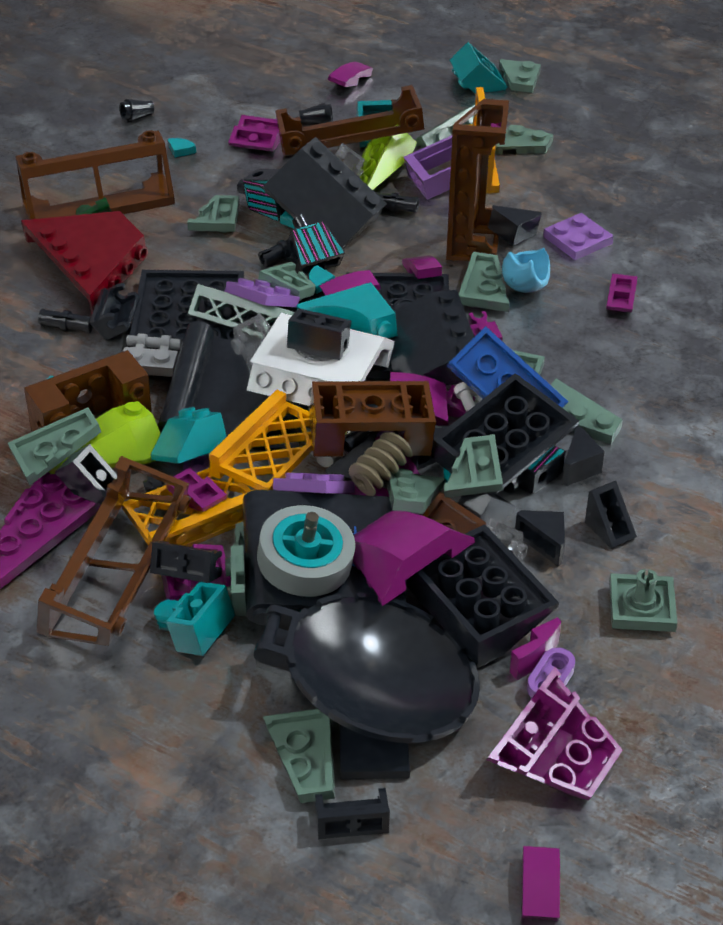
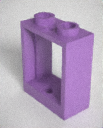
M452 135L403 157L409 178L427 200L450 190L451 166L432 175H429L427 171L451 160Z

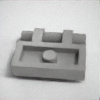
M138 333L137 336L127 335V346L135 347H124L123 351L128 350L148 375L172 377L178 359V351H172L171 349L180 350L182 339H172L169 335H162L161 338L148 337L147 334Z

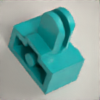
M198 582L190 593H185L179 601L167 599L160 602L154 609V616L159 629L170 632L176 651L200 656L207 652L235 616L226 585Z

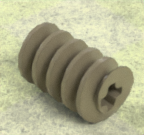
M384 432L381 434L380 439L375 440L372 447L368 448L364 455H361L357 462L350 466V477L361 492L368 496H375V488L381 489L384 485L382 480L389 481L391 479L390 472L393 474L397 473L399 470L398 465L404 466L406 464L405 456L411 458L413 455L412 449L401 436L393 432Z

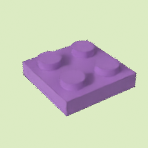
M582 213L544 228L543 232L545 239L574 260L613 244L614 237Z
M239 278L238 282L227 281L225 288L227 293L266 306L297 307L300 297L290 294L291 290L288 288L275 286L274 289L270 287V282L255 279V283L243 278Z
M285 472V478H273V490L354 493L355 490L354 482L345 481L344 475Z

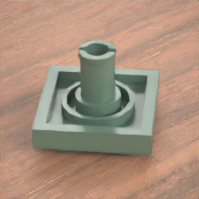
M645 569L640 570L637 575L610 573L609 588L612 628L676 632L677 613L673 577L657 576L655 571L648 569V575H645Z

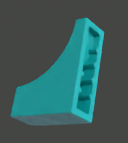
M371 282L297 304V310L300 308L351 320L350 329L385 338L398 336L395 312Z

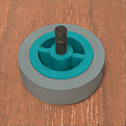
M307 505L287 507L272 514L262 526L257 551L258 566L264 577L272 585L284 592L306 597L324 595L339 588L348 578L355 552V539L349 526L340 517L328 510Z

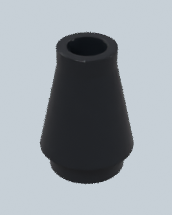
M125 99L119 105L121 118L129 122L154 114L155 110L152 101Z
M324 102L304 110H299L301 124L333 122L331 104H325Z

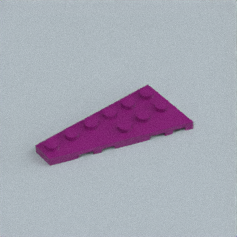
M49 472L35 481L31 488L25 489L5 517V524L0 530V589L94 516L101 505L74 495L56 474H50Z

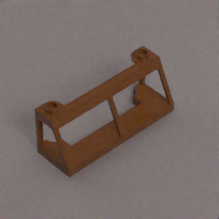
M413 85L401 87L400 97L397 100H391L392 111L302 127L300 117L292 118L288 114L287 108L275 110L283 156L296 154L315 137L327 148L425 130L422 106Z
M483 99L453 124L446 260L470 262L473 252L497 255L499 235L488 228L492 208H485L488 160L492 148L500 143L499 145H505L509 112L508 100ZM477 113L476 126L462 125ZM491 123H501V127H491ZM473 233L493 234V246L487 243L486 236H476Z
M159 130L143 132L138 137V143L45 160L34 152H26L23 155L15 156L22 203L28 219L75 215L79 206H93L96 204L95 201L105 197L111 212L120 211L122 214L175 204L165 142ZM156 155L157 172L151 173V177L142 182V189L103 196L98 166ZM89 167L93 168L98 197L50 206L48 199H37L34 195L31 196L28 185V179Z
M121 456L114 467V471H117V478L107 486L104 501L56 584L52 583L49 589L45 588L38 600L37 633L50 638L104 646L110 645L114 635L119 637L127 621L124 617L150 569L152 542L165 541L179 513L185 514L191 500V497L187 496L189 483ZM131 469L174 486L173 496L129 492ZM126 499L171 503L139 564L93 559ZM89 566L134 572L108 622L66 606ZM61 614H64L98 628V635L90 636L56 631L53 628Z

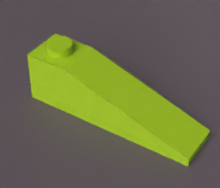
M408 133L369 141L360 160L363 167L358 169L357 174L372 190L375 189L405 163L403 157L413 153L417 142Z
M138 401L128 402L96 418L101 433L78 449L80 450L91 444L111 468L115 467L121 456L144 465L156 461L152 460L151 452L161 434L154 415ZM67 457L65 460H63L61 463H59L57 466H55L53 469H51V470L49 471V473H50V474H55L54 472H55L69 457Z

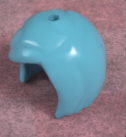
M545 248L518 252L517 254L507 253L502 264L504 281L517 292L531 293L543 289L548 284L550 278V259Z

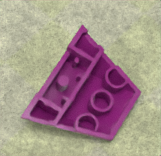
M391 511L353 535L355 539V552L352 562L358 570L362 571L370 588L373 587L378 595L379 602L383 606L406 590V579L444 553L453 558L475 543L474 537L455 531L425 516L407 511Z
M554 667L486 760L530 777L565 794L590 800L623 750L596 717H590L578 702L580 700L578 694L575 691L572 693L560 680L561 673Z

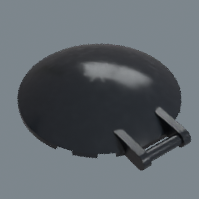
M357 592L355 597L341 598L340 594L326 596L318 599L316 605L308 609L304 608L301 612L279 605H271L266 610L264 632L261 642L257 643L253 654L255 660L290 672L298 688L317 709L330 719L352 731L384 741L421 743L436 740L453 733L473 713L480 693L479 674L475 662L469 661L464 653L466 646L450 629L444 631L432 622L434 619L432 615L418 607L395 598L382 606L377 594ZM278 628L288 631L284 647L274 644Z

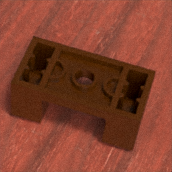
M128 350L24 387L32 432L89 407L93 415L125 405L128 402L138 401L152 413L148 374ZM87 389L83 396L78 397L82 390Z
M429 381L312 382L309 419L314 457L343 456L346 431H398V435L405 439L412 449V456H431L436 419ZM375 404L377 405V408H372L367 405Z

